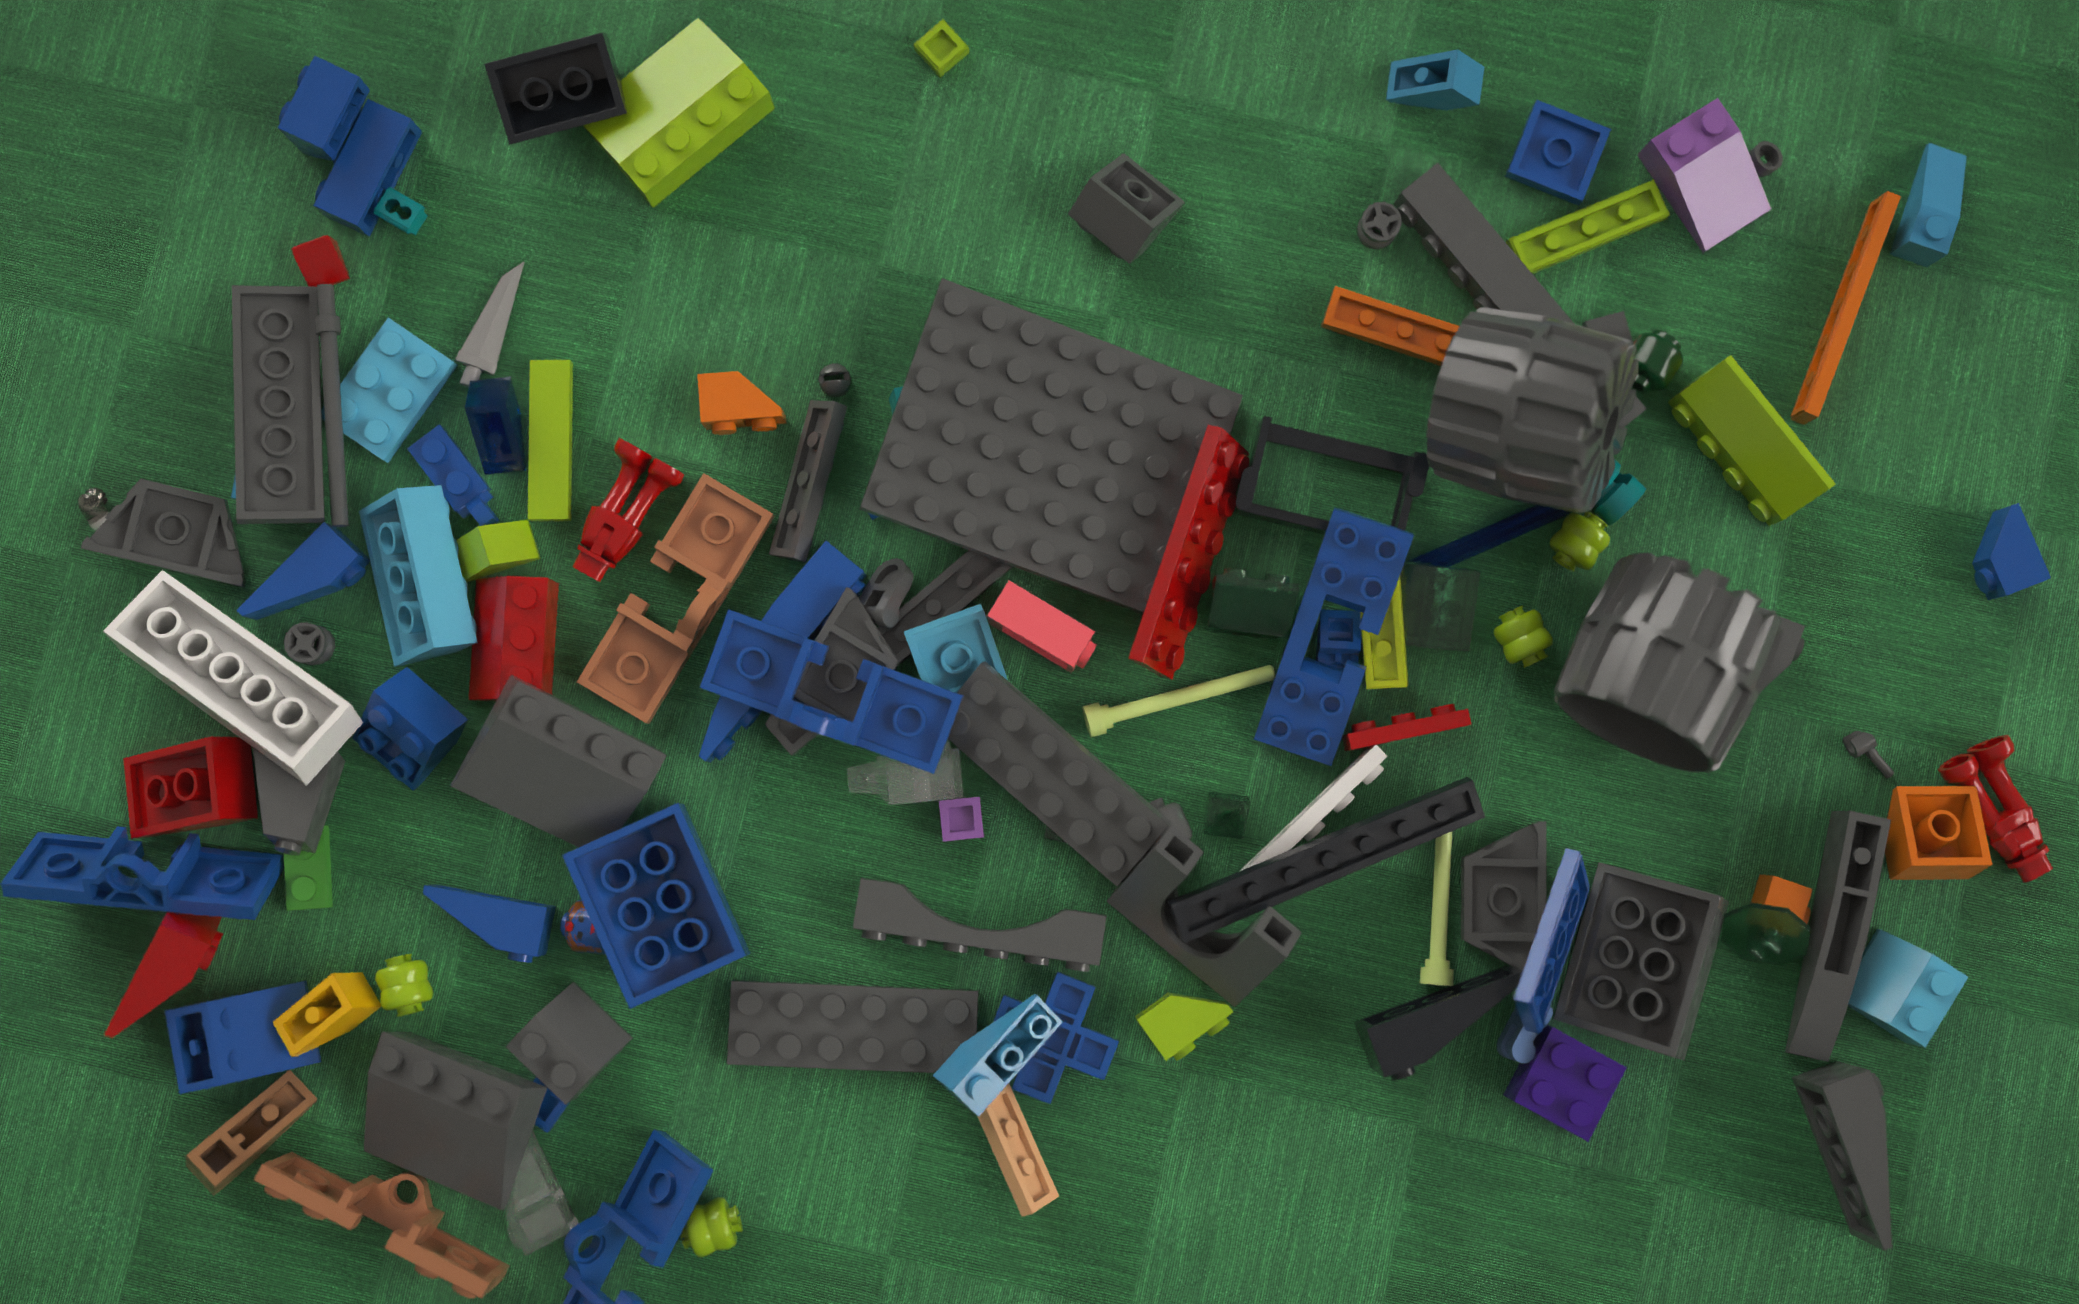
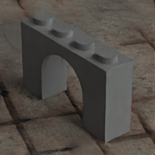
M1171 825L1122 883L1117 886L1107 902L1235 1007L1288 957L1302 932L1271 906H1268L1241 932L1234 934L1211 932L1184 943L1180 939L1167 901L1178 897V885L1188 876L1204 851Z

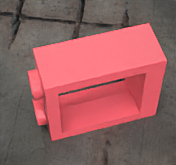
M1009 580L987 615L988 623L1071 674L1076 665L1084 669L1097 644L1091 641L1095 631Z

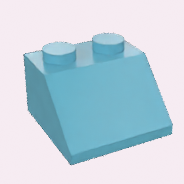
M1877 929L1863 952L1848 1006L1904 1043L1926 1048L1968 979V976L1934 954L1888 932Z

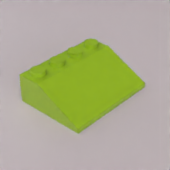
M697 18L621 80L627 114L586 124L583 127L651 207L654 208L774 110L775 107L769 91L747 65Z

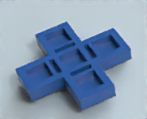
M1059 971L1056 972L1045 1004L1063 1023L1016 1074L1012 1085L1013 1090L1050 1104L1065 1065L1101 1080L1105 1079L1119 1040L1081 1025L1096 988L1094 985ZM1004 994L993 1022L1017 1007L1022 1001Z

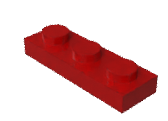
M1453 703L1430 708L1432 716L1416 719L1415 712L1391 716L1392 725L1376 727L1375 720L1351 725L1352 733L1342 735L1345 751L1472 725L1469 710L1456 711L1455 704Z

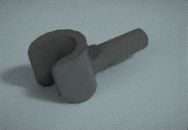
M1855 731L1843 738V744L1852 757L1857 758L1865 753L1867 758L1872 761L1885 778H1890L1894 774V771L1878 754L1879 752L1876 750L1877 742L1872 734Z

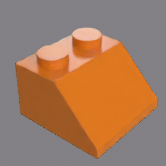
M1897 786L1893 789L1887 819H1890L1891 822L1885 848L1890 880L1970 879L1992 866L1976 786Z

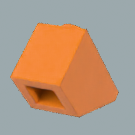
M739 371L697 374L700 422L706 430L712 429V434L736 433L737 427L752 426L753 431L767 432L776 430V424H786V415L782 408Z

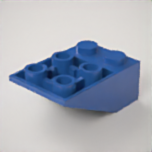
M307 981L166 1010L165 1015L179 1094L320 1063L319 1046L297 1057H291L272 1023L309 993Z

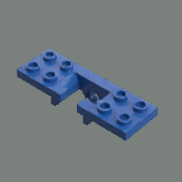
M1334 507L1254 740L1332 766L1364 677L1366 666L1346 660L1344 669H1340L1305 657L1324 600L1362 612L1363 615L1359 629L1379 635L1414 533Z
M728 609L699 688L775 715V717L817 734L862 747L935 774L963 695L863 659L856 679L867 682L854 720H848L794 700L807 661L823 666L830 646Z
M117 826L109 838L38 832L0 884L3 897L255 920L284 869V861L281 854L201 847L199 834L190 833L184 844L178 845L171 856V864L166 872H161L148 860L146 862L142 860L144 856L142 841L128 840L126 827ZM118 866L132 869L136 873L137 878L123 875L119 871Z
M654 1129L616 1203L602 1202L597 1214L577 1224L567 1234L564 1241V1250L570 1265L563 1278L572 1287L563 1304H645L634 1292L625 1290L620 1291L614 1303L600 1289L628 1235L643 1247L639 1255L652 1266L664 1267L714 1170L666 1132ZM593 1235L590 1245L584 1251L579 1252V1247L583 1240Z

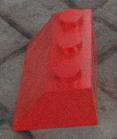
M500 576L476 579L474 619L477 626V643L472 645L468 700L496 702L511 674L552 695L559 583L547 577Z

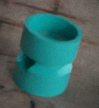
M1615 459V469L1606 488L1602 490L1601 498L1592 509L1608 526L1618 521L1646 491V487L1632 474L1620 473L1621 464Z

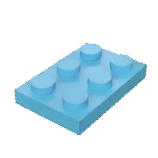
M387 318L340 384L343 433L383 461L389 463L458 365L390 318ZM323 408L321 414L322 419L325 420V409Z

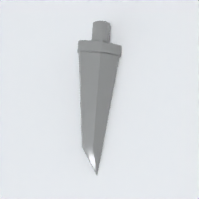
M524 262L501 276L464 345L458 351L455 360L466 365L460 380V384L465 387L475 389L482 372L492 376L496 372Z

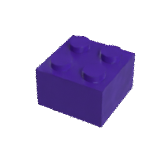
M1546 1025L1533 1041L1535 1046L1534 1058L1528 1063H1519L1503 1096L1589 1142L1627 1067L1558 1029Z

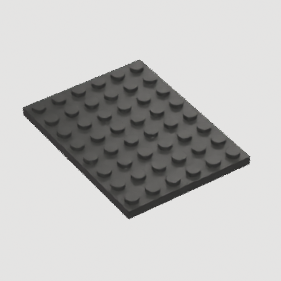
M942 278L859 510L1143 614L1207 426L1221 427L1230 434L1243 395Z

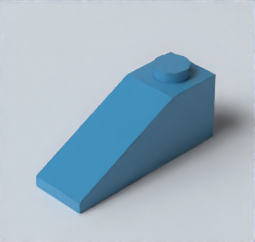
M1931 143L1925 146L1890 255L1924 267H1928L1948 255L1960 218L1967 156Z

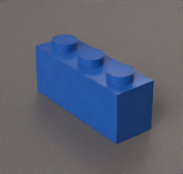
M367 99L351 127L352 130L345 144L342 145L333 161L334 166L328 178L319 184L315 194L316 201L313 206L327 218L370 237L379 219L378 216L373 214L375 207L389 187L394 189L422 131L411 118Z

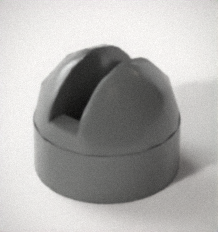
M1762 141L1749 152L1760 178L1772 174L1782 165V153L1771 142ZM1764 156L1768 162L1764 164L1760 159Z
M829 364L819 374V385L822 391L830 397H841L851 387L850 373L841 364ZM844 374V379L825 381L824 379L825 376Z

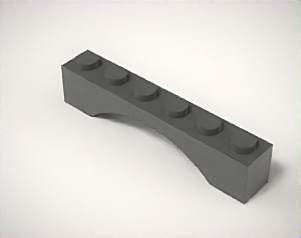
M861 878L853 928L861 929V937L886 941L887 934L903 936V944L926 947L927 940L944 942L943 950L967 953L968 946L984 948L983 956L1008 959L1009 952L1025 954L1024 962L1048 966L1049 959L1051 958L1066 961V969L1089 972L1090 965H1100L1107 916L1098 913L1063 909L1048 919L1026 927L1005 930L979 929L956 923L937 914L918 900L904 884Z

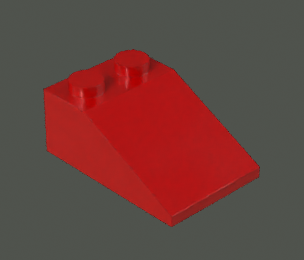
M210 736L123 758L131 839L225 826L258 818L251 745L240 737Z
M174 912L166 913L104 1034L105 1036L115 1037L189 984L198 968L205 971L208 969L224 934L217 931L222 917Z

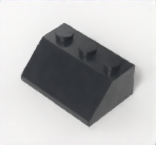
M603 32L484 64L509 145L627 114L619 71L608 35Z

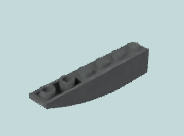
M1831 811L1785 1049L1787 1053L1827 1062L1830 1059L1865 948L1878 891L1890 819L1854 811Z

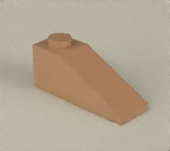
M288 1070L187 1154L186 1167L215 1196L264 1153L318 1099L291 1070Z

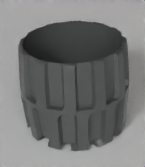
M1480 307L1476 312H1470L1462 321L1448 346L1434 387L1426 433L1429 467L1433 468L1434 474L1441 478L1505 499L1577 513L1591 510L1601 498L1602 490L1606 488L1615 469L1614 455L1622 450L1628 430L1619 425V421L1633 409L1636 390L1630 389L1638 374V358L1634 359L1636 346L1628 339L1542 315Z
M1652 553L1629 554L1617 561L1585 616L1555 686L1554 700L1559 708L1568 714L1573 721L1619 748L1657 764L1681 771L1711 773L1716 771L1722 764L1763 689L1784 631L1779 627L1781 619L1775 611L1758 607L1764 600L1750 590H1726L1729 578L1715 571L1703 569L1698 576H1695L1688 561L1667 555L1657 558Z

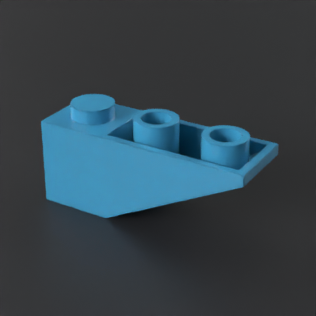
M1034 994L963 1042L934 1073L933 1077L961 1104L979 1117L1063 1021L1038 995Z

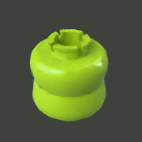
M1588 511L1584 512L1583 516L1577 513H1570L1565 518L1562 528L1550 539V547L1556 552V555L1552 558L1571 572H1575L1576 567L1590 570L1595 565L1598 554L1603 552L1610 543V536L1604 531L1607 524Z
M1519 606L1513 609V611L1499 616L1503 624L1494 628V636L1503 646L1505 658L1510 664L1522 661L1525 668L1548 657L1544 649L1552 646L1553 638L1547 629L1543 627L1541 614L1537 610L1532 609L1524 612L1523 606Z
M412 954L384 960L387 967L378 970L375 974L376 983L381 990L380 1002L382 1008L385 1011L397 1010V1017L424 1011L422 1003L433 998V989L427 980V963L424 960L412 961Z
M723 1197L712 1199L706 1204H696L680 1234V1237L685 1239L682 1240L684 1248L692 1247L693 1252L698 1257H706L716 1250L733 1248L737 1243L736 1232H742L743 1230L741 1217H737L739 1214L737 1206L734 1205L730 1208Z

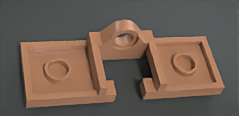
M703 473L662 542L658 540L654 547L656 552L650 560L651 563L668 573H671L678 562L706 578L705 582L697 589L698 595L691 603L682 620L679 619L675 632L671 633L644 617L651 605L630 593L625 603H620L616 609L619 613L578 678L577 683L646 724H650L774 519V514Z
M290 1152L262 1164L254 1179L265 1186L264 1191L270 1196L280 1200H288L289 1198L303 1205L302 1211L319 1220L328 1218L352 1230L357 1227L364 1215L393 1230L394 1232L390 1236L385 1249L416 1264L415 1270L423 1276L432 1279L441 1277L452 1283V1289L464 1297L474 1299L477 1296L482 1299L503 1280L510 1265L437 1228L445 1212L433 1206L426 1178L414 1172L407 1171L385 1181L370 1175L353 1184L313 1162ZM402 1180L412 1181L418 1188L417 1199L412 1203L403 1202L397 1194L398 1185Z

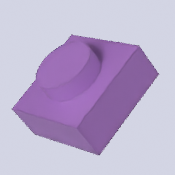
M980 796L939 801L943 842L984 837Z

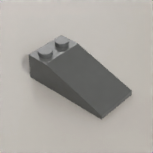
M1835 1061L1792 1077L1851 1235L1884 1251L1892 1248L1886 1113L1881 1097L1884 1096L1881 1082L1869 1069L1840 1061Z

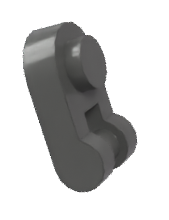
M890 559L882 563L871 576L859 598L874 623L876 622L880 627L892 628L898 623L899 607L914 580L913 572L901 559Z

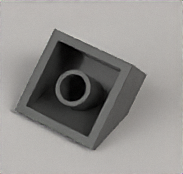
M1123 153L1088 180L1068 215L1077 221L1082 230L1093 234L1107 245L1112 254L1131 264L1148 249L1182 208L1185 201Z
M574 981L538 1012L509 1042L506 1048L567 1105L577 1099L633 1037Z

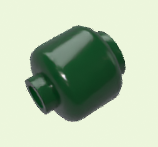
M1655 330L1653 333H1643L1634 341L1636 346L1634 359L1638 358V374L1632 388L1642 393H1646L1649 389L1661 391L1669 386L1683 364L1684 358L1680 351L1681 344L1674 337L1663 331Z

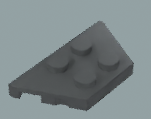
M140 479L127 493L126 499L108 513L105 517L107 520L91 537H86L81 544V549L245 588L246 579L228 501L223 498Z
M846 587L815 639L816 642L830 646L823 666L807 661L794 700L853 721L867 682L856 679L862 660L865 659L892 670L896 669L899 660L854 590ZM772 714L765 723L770 727L804 729Z
M1536 821L1461 857V940L1514 968L1524 970L1546 907V821Z

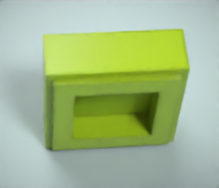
M944 19L913 44L914 50L940 78L970 53L966 43Z

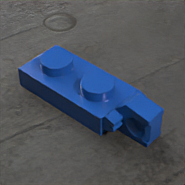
M439 424L407 448L434 485L442 486L444 498L462 518L466 519L472 515L480 526L496 524L500 521L487 504L488 501L494 498L490 493L492 489L443 426Z

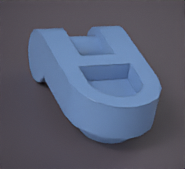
M1551 1006L1543 1028L1549 1023L1553 1015V1008ZM1515 1007L1497 1041V1050L1502 1057L1520 1063H1528L1535 1056L1533 1041L1537 1034L1524 1029L1517 1007Z

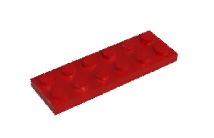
M1207 426L1128 657L1154 674L1173 680L1175 671L1183 663L1185 656L1183 647L1187 635L1196 625L1198 617L1197 606L1201 594L1206 592L1210 584V568L1214 556L1222 548L1224 539L1222 532L1227 517H1230L1235 510V494L1242 472L1245 468L1249 467V452L1227 431L1217 426Z

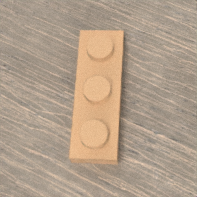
M1008 1083L978 1119L1019 1212L1023 1217L1035 1213L1058 1198L1059 1194L1012 1088Z

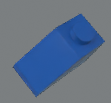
M2019 503L1992 512L1972 562L1976 571L1974 575L1975 582L1978 588L1985 593L1987 599L2004 597L2050 579L2051 576Z

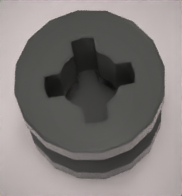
M1376 202L1370 205L1364 211L1357 226V235L1361 243L1374 250L1389 246L1398 234L1402 224L1398 209L1386 202ZM1371 228L1379 230L1381 235H1379V232H1376L1374 229L1371 230Z
M308 622L298 623L292 626L286 633L284 648L288 656L294 661L309 665H321L332 657L335 650V639L332 633L325 627ZM318 638V640L316 641L317 645H316V649H315V648H314V644H315L314 641Z

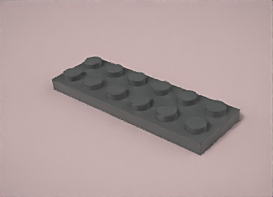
M232 285L237 524L325 522L319 336L315 332V317L319 316L317 287Z
M986 661L980 663L957 692L963 695V699L948 740L1114 885L1119 886L1172 822Z
M732 980L727 1065L935 1073L963 1042L977 1034L979 990Z

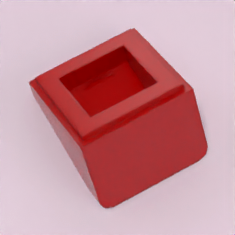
M325 235L291 248L308 287H317L320 284L335 285L350 279L339 245L331 236Z

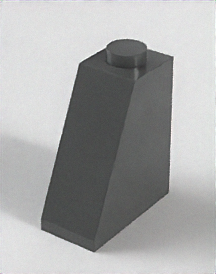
M253 747L263 834L275 845L274 849L281 853L299 856L301 851L316 853L345 760L337 751L306 786Z

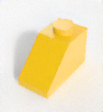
M363 972L332 973L272 1023L291 1057H297L352 1031L382 1006Z

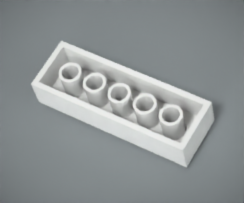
M163 570L103 631L121 652L306 786L363 723L349 702Z

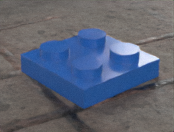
M1536 100L1505 177L1579 206L1585 197L1611 129Z

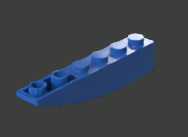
M825 541L775 600L761 621L814 640L820 633L846 587L854 590L858 597L866 587V584L862 582L866 578V574L828 541ZM720 696L712 714L699 757L710 763L715 758L721 761L735 745L736 742L731 739L741 726L748 729L759 717L762 710Z

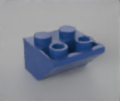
M314 55L310 65L305 66L299 74L297 81L298 89L291 102L285 103L281 109L278 129L302 153L334 161L370 89L359 76Z
M406 667L373 690L361 717L363 723L355 731L352 739L359 744L364 752L372 755L383 764L394 778L402 781L414 791L455 746L468 719Z

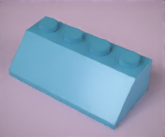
M441 485L396 488L359 511L394 667L455 653L477 643V626L475 619L471 616L467 599L468 587L461 573L458 560V544L452 534L449 521V505L446 499H444Z

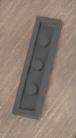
M810 400L769 555L780 559L806 562L808 552L813 543V534L818 515L823 505V496L828 477L833 468V459L839 436L843 430L847 406L836 401Z

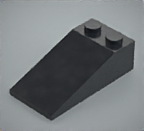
M1505 965L1453 986H1448L1354 1021L1371 1069L1384 1078L1390 1076L1392 1081L1415 1074V1066L1428 1061L1515 990L1519 985L1523 970Z

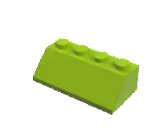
M1731 355L1703 373L1668 401L1673 408L1672 414L1676 421L1685 428L1689 427L1697 437V444L1702 453L1710 459H1715L1724 471L1723 477L1733 489L1741 491L1749 501L1748 507L1751 513L1759 521L1766 522L1768 526L1783 521L1836 485Z

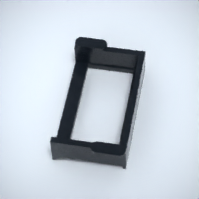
M1264 416L1259 423L1250 467L1243 470L1235 502L1236 507L1239 509L1238 515L1321 535L1326 533L1329 524L1327 520L1252 503L1266 442L1402 473L1390 526L1402 530L1406 529L1413 497L1420 496L1424 490L1429 469L1426 453L1414 452L1409 456L1271 423V417Z

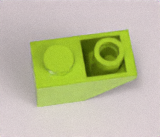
M1167 992L1138 1013L1135 1018L1163 1058L1167 1061L1173 1056L1178 1061L1196 1048L1193 1041L1205 1032L1211 1037L1230 1023L1226 1017L1232 1014L1233 1011L1227 1003L1222 1001Z

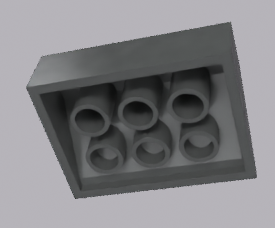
M511 674L452 781L451 787L570 844L581 847L622 828L647 793L667 755L649 743Z
M1599 862L1554 1020L1670 1057L1685 1060L1729 901L1716 894Z
M382 1032L368 1071L364 1151L499 1210H505L547 1087L415 1033Z

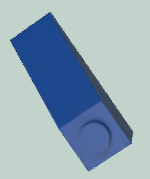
M323 522L236 611L241 616L259 620L343 590L346 586L351 587L364 576L366 572L364 567L370 562V559L337 527H332V525Z
M438 884L424 885L423 894L493 948L507 951V959L532 963L533 956L539 957L547 954L556 906Z

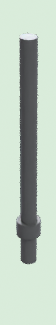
M320 284L317 285L319 316L315 317L316 335L320 336L331 523L332 527L349 526L337 343V336L341 335L340 317L336 316L334 285Z

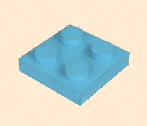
M981 604L903 631L922 681L957 693L979 664L985 661L1008 680Z

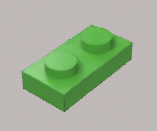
M324 825L316 853L301 851L299 856L284 853L286 911L333 907L329 825Z

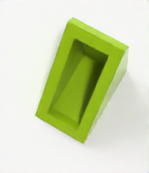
M529 520L477 526L456 540L459 549L458 560L461 573L466 582L541 559Z

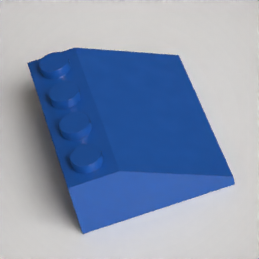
M676 803L562 855L629 1009L751 954L684 804Z

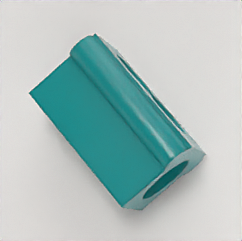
M392 187L385 191L373 212L376 216L405 233H411L415 236L428 216L424 212V206ZM400 205L406 213H411V216L404 220L397 212L391 213V210L394 206Z

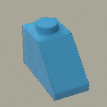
M1458 49L1393 61L1390 67L1386 100L1391 103L1445 111L1477 106L1480 103L1484 66Z

